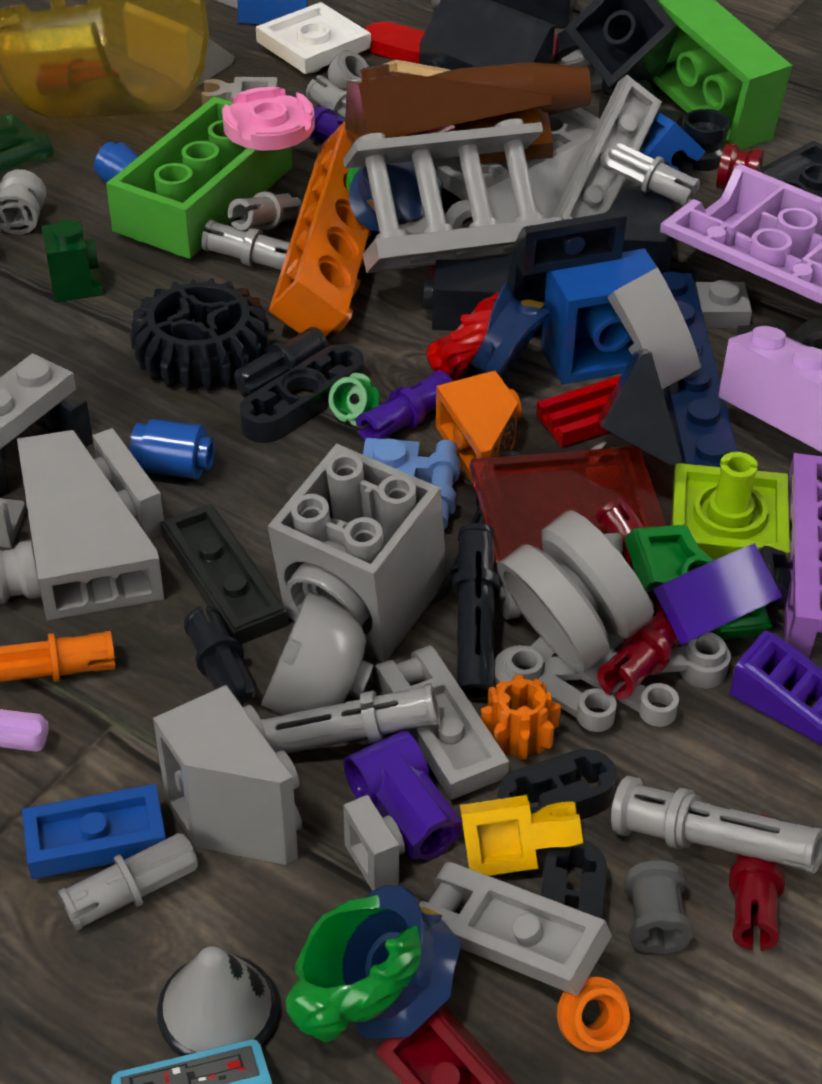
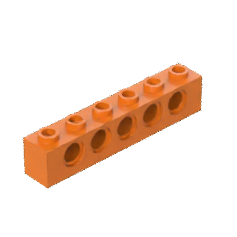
M345 121L320 146L268 310L298 333H302L310 327H316L326 337L330 332L338 334L349 322L353 310L349 307L350 302L361 282L357 276L359 268L364 263L362 254L365 252L366 241L373 232L360 224L351 211L348 198L349 192L346 186V177L350 168H344L343 158L357 138L346 134Z

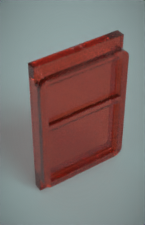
M637 446L472 459L469 464L474 489L477 492L485 524L495 530L494 555L496 562L503 560L518 547L525 544L532 545L543 551L541 530L565 511L573 510L587 518L603 534H607L595 516L600 509L613 500L617 507H619L617 500L621 497L628 498L631 503L630 506L645 528L666 526L643 455Z

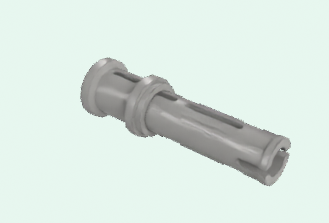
M626 776L617 787L613 799L611 824L612 830L618 835L629 836L633 832L665 839L668 847L683 849L696 843L743 856L788 865L809 873H816L822 861L821 828L796 825L757 814L714 806L701 802L700 796L690 789L679 788L673 793L643 786L640 778Z

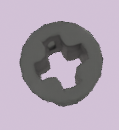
M664 860L647 861L630 868L624 875L623 884L625 893L633 901L635 921L629 930L632 946L642 953L667 955L685 949L694 937V931L690 919L684 916L681 894L685 891L687 884L683 869L675 863Z

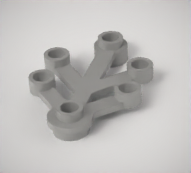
M607 632L609 654L585 673L577 672L566 664L541 637L531 646L518 645L509 647L499 653L494 660V681L496 685L501 680L505 683L513 680L514 675H523V679L532 681L537 678L547 686V692H551L552 702L561 704L563 710L577 717L579 724L583 728L593 732L605 731L613 725L617 706L616 700L639 712L640 717L646 723L657 727L667 726L675 720L679 704L678 693L669 685L654 683L646 687L640 684L630 697L622 700L615 699L616 692L625 682H622L610 696L604 692L597 680V672L625 644V642H622L624 638L612 635ZM709 632L685 643L681 647H676L668 658L670 660L669 664L659 673L679 672L681 677L694 687L714 688L725 681L731 654L724 640L720 636ZM582 679L596 688L588 689L582 693L565 681ZM658 702L665 704L667 707H656L651 703ZM589 708H600L603 709L604 712H593L590 711Z

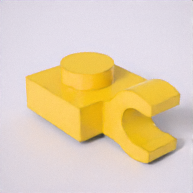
M527 795L460 805L469 869L487 876L538 869L536 849L570 847L583 843L579 814L577 815L575 802L550 804L532 814Z

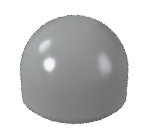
M349 50L340 51L329 65L328 80L339 88L347 89V80L361 78L360 69L369 66L357 53Z

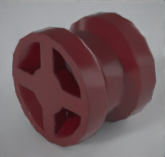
M727 142L718 168L716 189L725 190L734 168L739 164L761 172L764 149L753 148L750 151L740 150L737 144Z

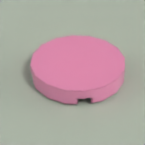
M257 87L240 92L233 97L232 105L228 106L225 104L222 109L225 135L232 142L249 149L265 151L292 147L309 138L315 128L313 104L303 94L296 92V98L286 95L285 89L280 87Z

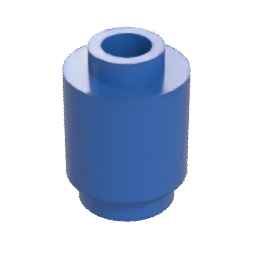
M150 419L147 424L136 423L134 426L129 451L147 474L197 480L200 478L203 469L210 470L212 467L215 442L213 437H207L204 425Z

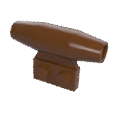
M527 62L458 68L430 76L550 94L552 102L550 105L454 125L455 131L494 127L496 124L508 119H522L523 124L541 122L543 132L527 149H524L526 160L553 158V139L549 115L588 106L591 103V82L588 67ZM505 152L479 154L481 164L507 162ZM457 156V157H458V165L461 166L460 158H459V156Z

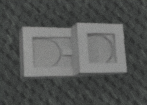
M658 267L613 291L607 297L634 342L628 349L633 356L635 351L642 349L652 352L662 390L701 368L689 329Z

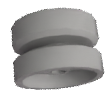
M573 510L565 511L541 530L543 551L529 544L521 545L501 560L497 566L505 588L535 631L566 664L577 672L585 673L609 654L607 632L620 638H629L653 619L654 610L644 587L621 553L587 518Z

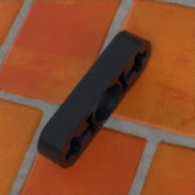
M345 344L328 346L247 396L240 404L241 430L243 435L249 440L258 443L274 442L329 408V392L336 381L342 377H350L352 373L364 374V358L361 351ZM301 389L315 391L314 394L308 396L291 394V392Z

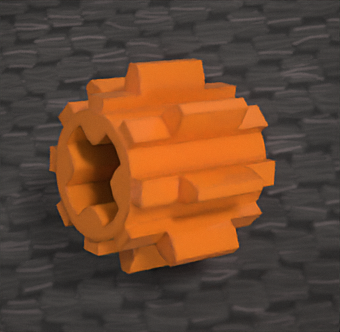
M514 675L513 680L506 683L501 680L496 685V688L490 687L488 689V706L481 708V719L505 755L517 756V760H527L528 755L534 752L539 755L544 748L550 749L552 747L554 729L559 727L561 704L552 702L551 692H547V686L537 678L532 681L523 679V675Z

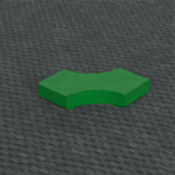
M685 525L634 528L624 538L635 574L646 592H654V588L714 561L698 546L689 528ZM765 606L710 633L720 636L723 640L760 636L764 630L768 631L772 626Z

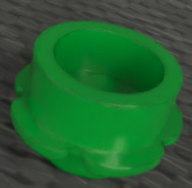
M352 373L350 377L340 378L331 387L328 398L329 406L340 421H350L352 425L356 426V419L359 414L379 405V391L371 385V379L365 374ZM355 394L359 396L357 404L352 402V397Z

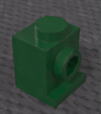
M67 219L56 224L41 226L54 302L103 296L95 240L84 239L81 221Z

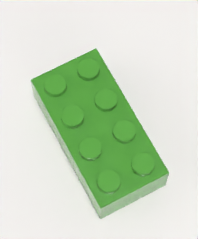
M657 0L679 27V31L663 73L649 79L687 113L697 109H712L724 113L730 121L728 135L722 141L724 146L728 142L737 144L740 150H744L772 140L792 65L715 0Z
M213 96L106 183L112 231L136 241L172 252L175 255L191 259L202 249L203 231L211 234V230L205 228L209 220L229 225L236 219H228V208L233 200L253 198L257 193L267 191L292 168V148L262 151L245 148L232 142L224 133L222 109L225 104L230 106L233 102Z

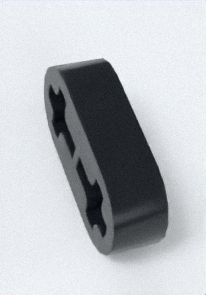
M574 750L516 769L507 774L500 782L498 799L527 795L530 803L539 802L537 807L530 808L531 814L550 804L575 802L577 815L579 814L580 820L605 811L611 805L614 798L617 770L613 761L607 755L597 750ZM583 777L585 781L575 782V778ZM586 782L589 784L598 782L597 787L590 788Z
M584 840L582 844L575 846L552 847L545 859L541 896L602 919L607 864L601 850L591 842ZM569 867L582 869L580 891L566 889Z

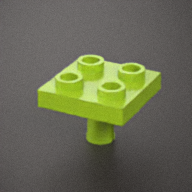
M743 452L725 454L721 458L720 467L678 463L675 465L673 478L671 526H687L698 546L714 560L753 543L756 544L757 548L770 546L785 552L788 559L790 554L788 474L757 471V461L749 454Z

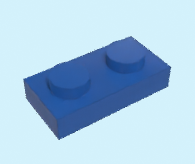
M156 784L22 809L27 863L31 879L113 864V857L119 854L125 860L166 839Z

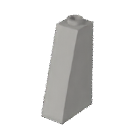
M74 430L17 439L37 576L46 621L165 600L157 549Z

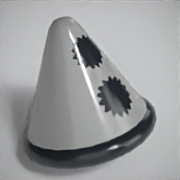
M208 946L203 948L191 961L178 968L167 980L158 1001L157 1022L162 1037L179 1056L250 1039L257 1040L262 1046L270 1037L277 1022L279 1011L278 995L272 980L261 967L248 959L232 955L219 947Z

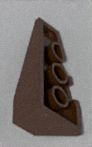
M389 64L376 65L360 69L361 78L347 80L345 129L347 135L357 139L370 133H383L386 138H392L552 104L551 95L395 71L390 72Z

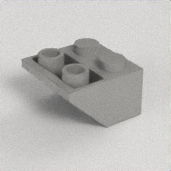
M225 685L153 718L165 801L196 848L282 865H288L298 860L296 831L302 828L301 817L294 803V789L299 787L298 774L286 752L283 750L274 752L266 741L264 726L251 705L242 707L228 686Z

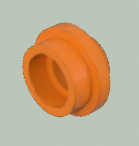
M589 976L578 996L565 991L562 993L557 1007V1022L562 1035L571 1045L586 1052H602L614 1046L624 1037L629 1027L630 1011L623 991L614 982L599 976ZM596 1000L599 1007L598 1016L592 1024L585 1025L582 1021L584 1007L589 1001Z

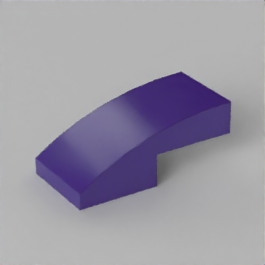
M755 543L709 562L653 589L681 645L782 597Z

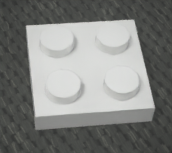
M322 2L256 26V41L304 74L318 72L322 67L330 65L331 61L340 51L349 50L360 53L370 49L371 33Z

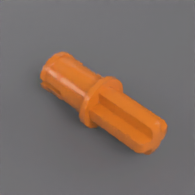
M111 631L55 638L54 633L47 634L48 641L0 646V682L52 676L53 682H60L59 676L90 671L115 670Z

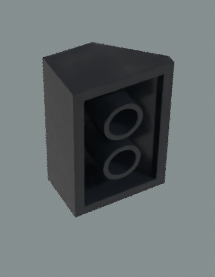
M441 0L420 41L419 64L449 70L527 62L552 64L555 25L491 0Z

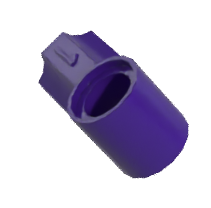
M404 730L344 758V773L356 799L368 795L382 818L389 815L394 819L403 837L405 850L412 860L420 858L429 862L447 853L450 845L461 836L462 821L430 780L425 757L415 739Z

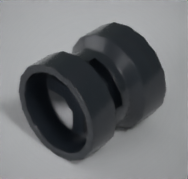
M697 109L689 112L685 117L683 130L706 152L696 161L686 156L683 150H680V160L693 164V170L711 171L718 169L725 147L722 141L726 139L729 131V118L724 113L712 109Z

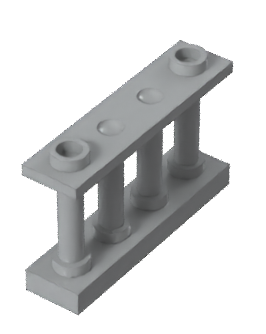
M508 119L489 128L386 138L383 133H370L359 137L343 158L345 169L365 166L367 168L380 234L376 236V239L362 254L366 273L435 265L436 260H467L511 255L516 239L523 227L563 220L562 216L544 218L543 213L537 212L524 149H527L543 132L542 123L523 124L522 119ZM505 152L518 212V218L514 220L515 222L499 224L497 218H492L479 154ZM459 156L473 223L469 225V228L453 229L451 224H446L433 159ZM413 161L427 228L423 230V233L406 235L405 230L399 229L386 164Z

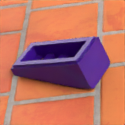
M764 630L737 662L729 695L822 745V669L790 644ZM786 684L793 689L791 691H788L783 686ZM808 697L817 701L812 708L804 703Z

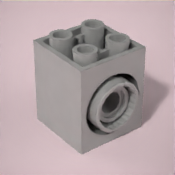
M337 443L268 525L282 602L288 611V618L296 621L308 592L319 597L320 595L327 597L342 605L361 623L366 637L364 654L381 662H385L390 658L438 593L439 587L447 577L441 488Z

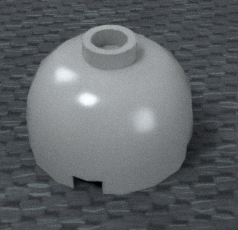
M308 592L277 663L261 706L271 709L272 712L282 716L303 710L341 704L348 695L360 699V694L364 691L373 668V664L363 660L366 637L361 623L337 602L322 595L319 597Z

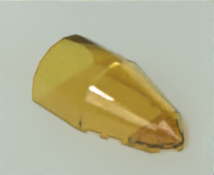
M50 0L51 9L30 12L28 4L0 8V99L49 119L154 114L174 111L193 94L205 68L209 39L205 0H87L88 3L66 6L65 0ZM113 71L119 74L120 79L117 78Z

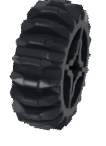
M192 278L188 284L181 285L177 282H172L170 289L157 288L155 289L154 297L141 299V308L133 311L130 339L131 347L135 350V358L139 362L140 369L148 371L151 380L164 379L167 387H173L178 383L183 384L186 391H189L193 386H204L208 391L210 385L217 383L229 387L230 380L233 378L235 371L266 354V349L269 345V321L266 318L265 310L261 307L260 298L250 296L248 288L235 289L232 281L216 284L213 278H210L207 282H196Z

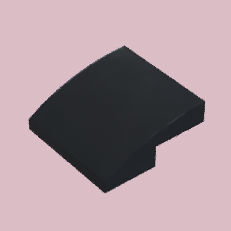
M624 210L523 227L513 248L507 283H511L514 298L518 301L545 299L546 273L549 271L622 259L627 215Z

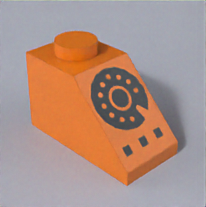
M496 370L436 386V428L444 440H451L457 445V456L461 460V467L478 492L481 486L489 481L499 454L513 449L516 443L517 420H520L522 417V406L518 394L514 389H508Z

